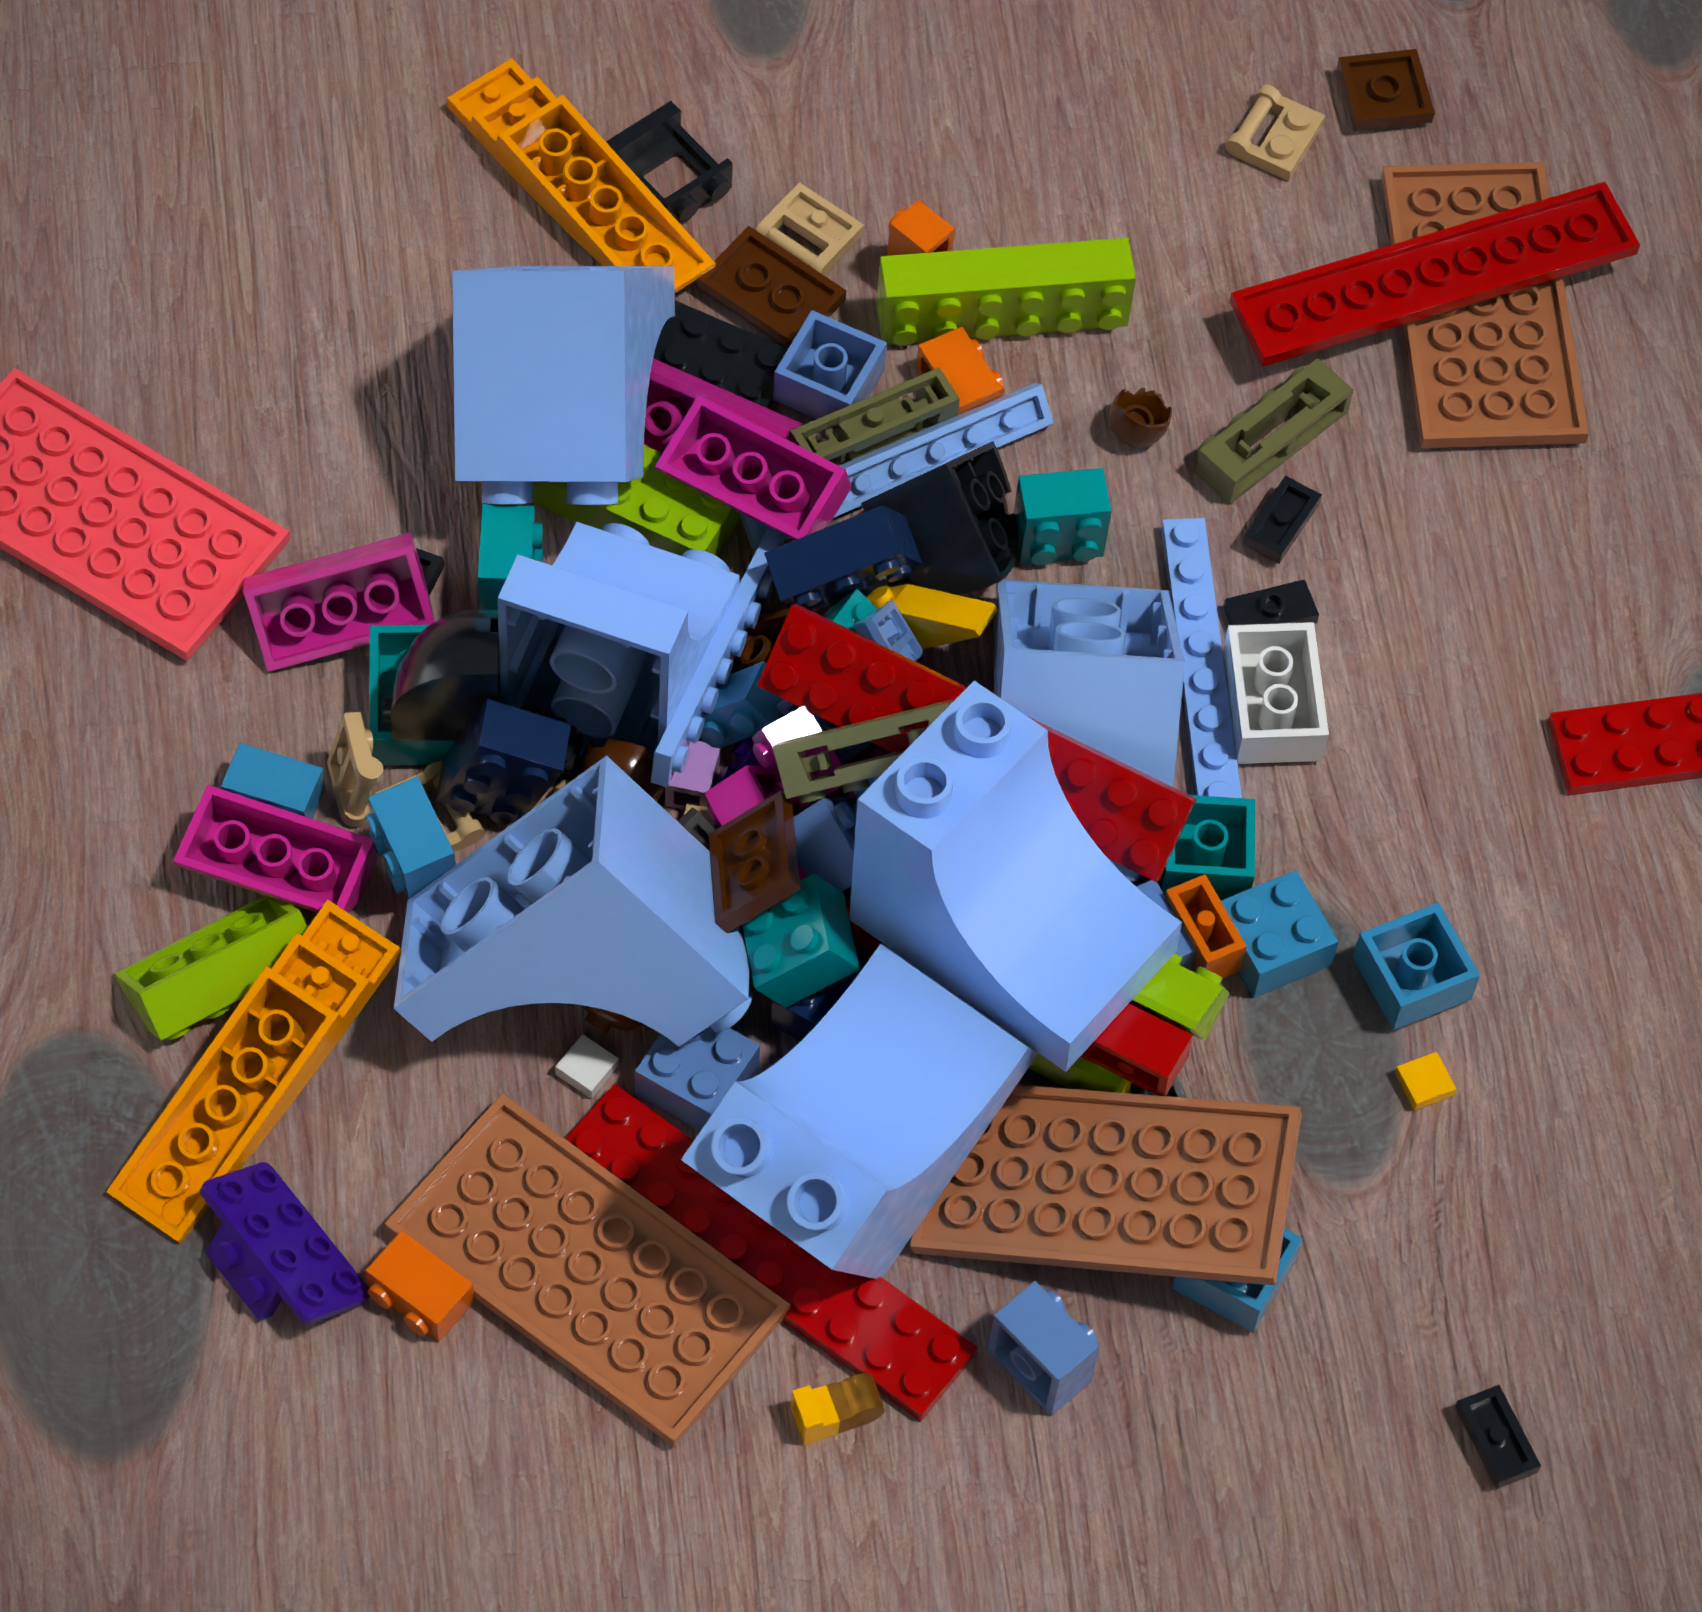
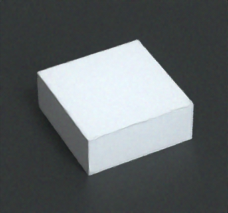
M582 1034L555 1066V1075L592 1099L619 1067V1058Z

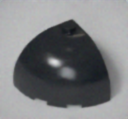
M994 441L861 503L864 512L884 505L906 516L922 561L921 565L911 568L912 574L908 578L925 588L951 594L971 593L1002 581L1013 568L1015 558L1012 555L1010 556V550L1012 545L1018 543V525L1016 514L1012 513L1009 515L1005 494L1012 491Z
M468 609L449 614L429 625L412 641L399 663L392 696L383 697V723H391L392 740L455 741L487 699L500 703L498 609Z

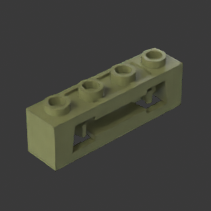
M1319 358L1307 367L1299 366L1289 375L1285 384L1277 390L1272 388L1265 392L1257 402V405L1249 412L1245 413L1242 411L1230 421L1227 429L1218 436L1210 435L1201 443L1197 450L1198 459L1195 473L1231 505L1347 414L1354 389ZM1298 405L1295 411L1296 415L1258 444V451L1250 457L1253 451L1251 446L1289 417L1290 410Z
M939 367L790 430V441L840 466L957 416L960 398ZM918 390L914 400L906 395ZM906 395L903 397V401L901 404L899 397ZM835 424H837V426L839 427V429L833 431L832 428H828ZM826 429L825 438L816 441L813 434Z
M946 700L778 742L772 747L786 799L798 796L799 802L802 804L825 798V789L842 786L843 793L869 787L868 779L881 776L905 750L841 765L834 770V773L815 777L813 772L826 770L832 766L829 754L831 750L900 734L901 731L905 730L904 726L928 720L930 726L953 700ZM929 726L911 729L910 732H907L909 744L911 745ZM825 745L828 747L826 751L806 756L805 750Z

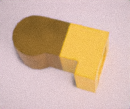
M869 1373L854 1375L839 1383L834 1382L811 1389L810 1385L792 1390L790 1409L804 1446L866 1425L878 1419L885 1412L874 1378Z

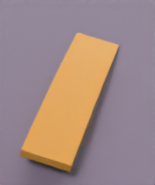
M513 58L447 97V107L519 185L602 266H674L675 293L715 267L716 263L568 99L563 94L557 98L538 76L531 79Z
M327 899L303 935L297 932L274 966L270 968L266 965L106 1192L181 1244L210 1208L199 1192L203 1183L207 1180L240 1170L374 994L400 957L401 948Z

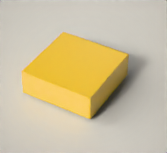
M1437 1051L1397 1066L1394 1073L1414 1111L1455 1095L1457 1090Z

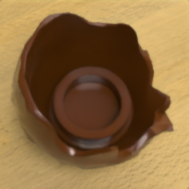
M1145 388L1139 389L1134 395L1130 391L1122 389L1114 398L1109 409L1111 430L1120 441L1134 448H1145L1157 442L1166 434L1172 415V407L1169 406L1167 408L1161 394L1155 393V390L1145 392Z

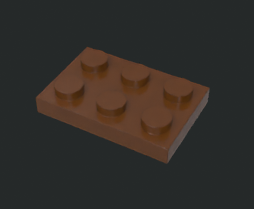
M750 226L714 261L716 264L713 269L697 278L698 289L786 348L790 347L811 310L830 317L846 300L847 290Z
M782 790L709 833L716 923L726 933L742 924L749 923L758 914L778 902L789 899L795 892L801 889L792 800L790 798L786 799L785 793Z

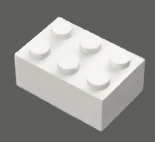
M1314 622L1228 625L1223 647V659L1237 764L1322 761L1329 738Z

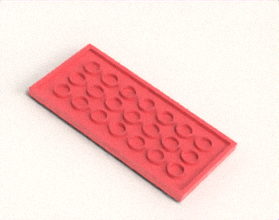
M14 368L0 383V549L188 662L244 596V578L261 574L266 570L290 541V531Z

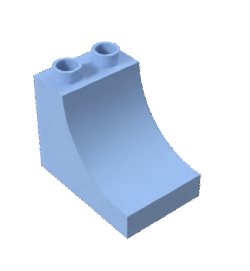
M506 266L452 271L455 481H481L482 503L485 504L533 503V482H566L567 504H617L618 482H628L643 477L645 416L652 362L661 330L670 317L675 316L674 266Z
M576 522L553 565L517 554L498 596L501 703L519 709L520 707H527L529 711H531L532 707L539 708L543 714L547 710L553 712L552 717L556 719L560 717L566 719V723L574 725L577 728L576 733L581 734L583 737L582 742L584 744L577 758L579 760L582 758L587 743L592 742L595 747H604L606 739H615L631 742L649 749L647 758L653 761L654 752L739 587L740 575L730 572L729 567L723 560L706 551L688 550L680 556L650 546L647 539L640 532L623 524L609 523L604 525L602 529Z
M1004 579L998 582L995 606L998 611L994 616L993 694L1024 715L1173 787L1185 660L1169 591ZM1110 860L1130 882L1143 878V875Z
M973 681L857 799L849 920L1065 1072L1177 951L1182 922L1148 898L1112 864L1083 828L1071 809L1056 778L1048 747V730L976 681Z
M607 755L407 901L394 1009L431 1042L459 1024L488 1012L527 1004L563 1003L600 1008L624 1015L663 1034L680 1047L707 1027H710L714 1032H722L729 1029L745 1014L752 1000V992L749 990V958L742 925L726 933L716 923L710 851Z
M880 943L869 961L840 999L790 1052L761 1074L748 1080L735 1081L681 1160L830 1269L878 1279L879 1276L883 1278L1034 1061L1038 1052L898 953Z

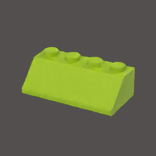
M264 895L114 973L147 1030L160 1041L164 1039L173 1040L189 1032L191 1029L190 1025L204 1018L213 1019L229 1011L231 1008L230 1004L244 998L266 965L272 968L298 932L303 935L307 925L299 909L290 903Z
M1174 954L1142 990L1138 992L1132 1001L1140 1004L1147 1011L1160 1016L1159 1018L1162 1020H1172L1179 1023L1188 1033L1206 1041L1229 992L1220 985L1223 979L1221 976L1201 966H1198L1196 972L1180 966L1183 958Z

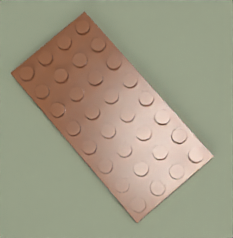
M1544 162L1383 166L1381 174L1391 245L1550 198ZM1563 277L1403 325L1421 448L1586 443L1589 432Z
M1016 1085L912 1235L910 1248L914 1254L1276 1286L1302 1117L1300 1107Z
M503 1093L384 1223L385 1232L393 1238L401 1230L472 1282L474 1284V1298L673 1448L782 1322L791 1305Z

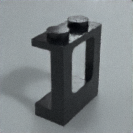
M672 101L664 104L607 141V144L678 222L690 219L699 208L712 200L721 199L732 188L733 163L727 158L718 164L681 126V110ZM672 157H681L699 177L664 199L644 176Z

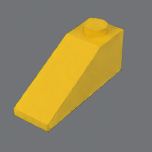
M911 584L890 588L888 586H881L867 596V599L876 608L893 599L922 649L980 637L998 611L994 603Z

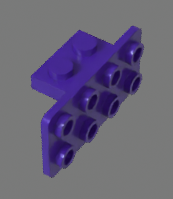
M261 1162L203 1183L199 1191L200 1195L222 1221L221 1227L205 1253L258 1321L273 1316L282 1300L286 1302L298 1319L305 1324L317 1322L365 1304L370 1298L367 1292L369 1287L270 1164Z

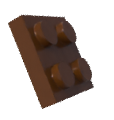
M1417 49L1339 57L1337 70L1354 131L1433 122L1435 112Z

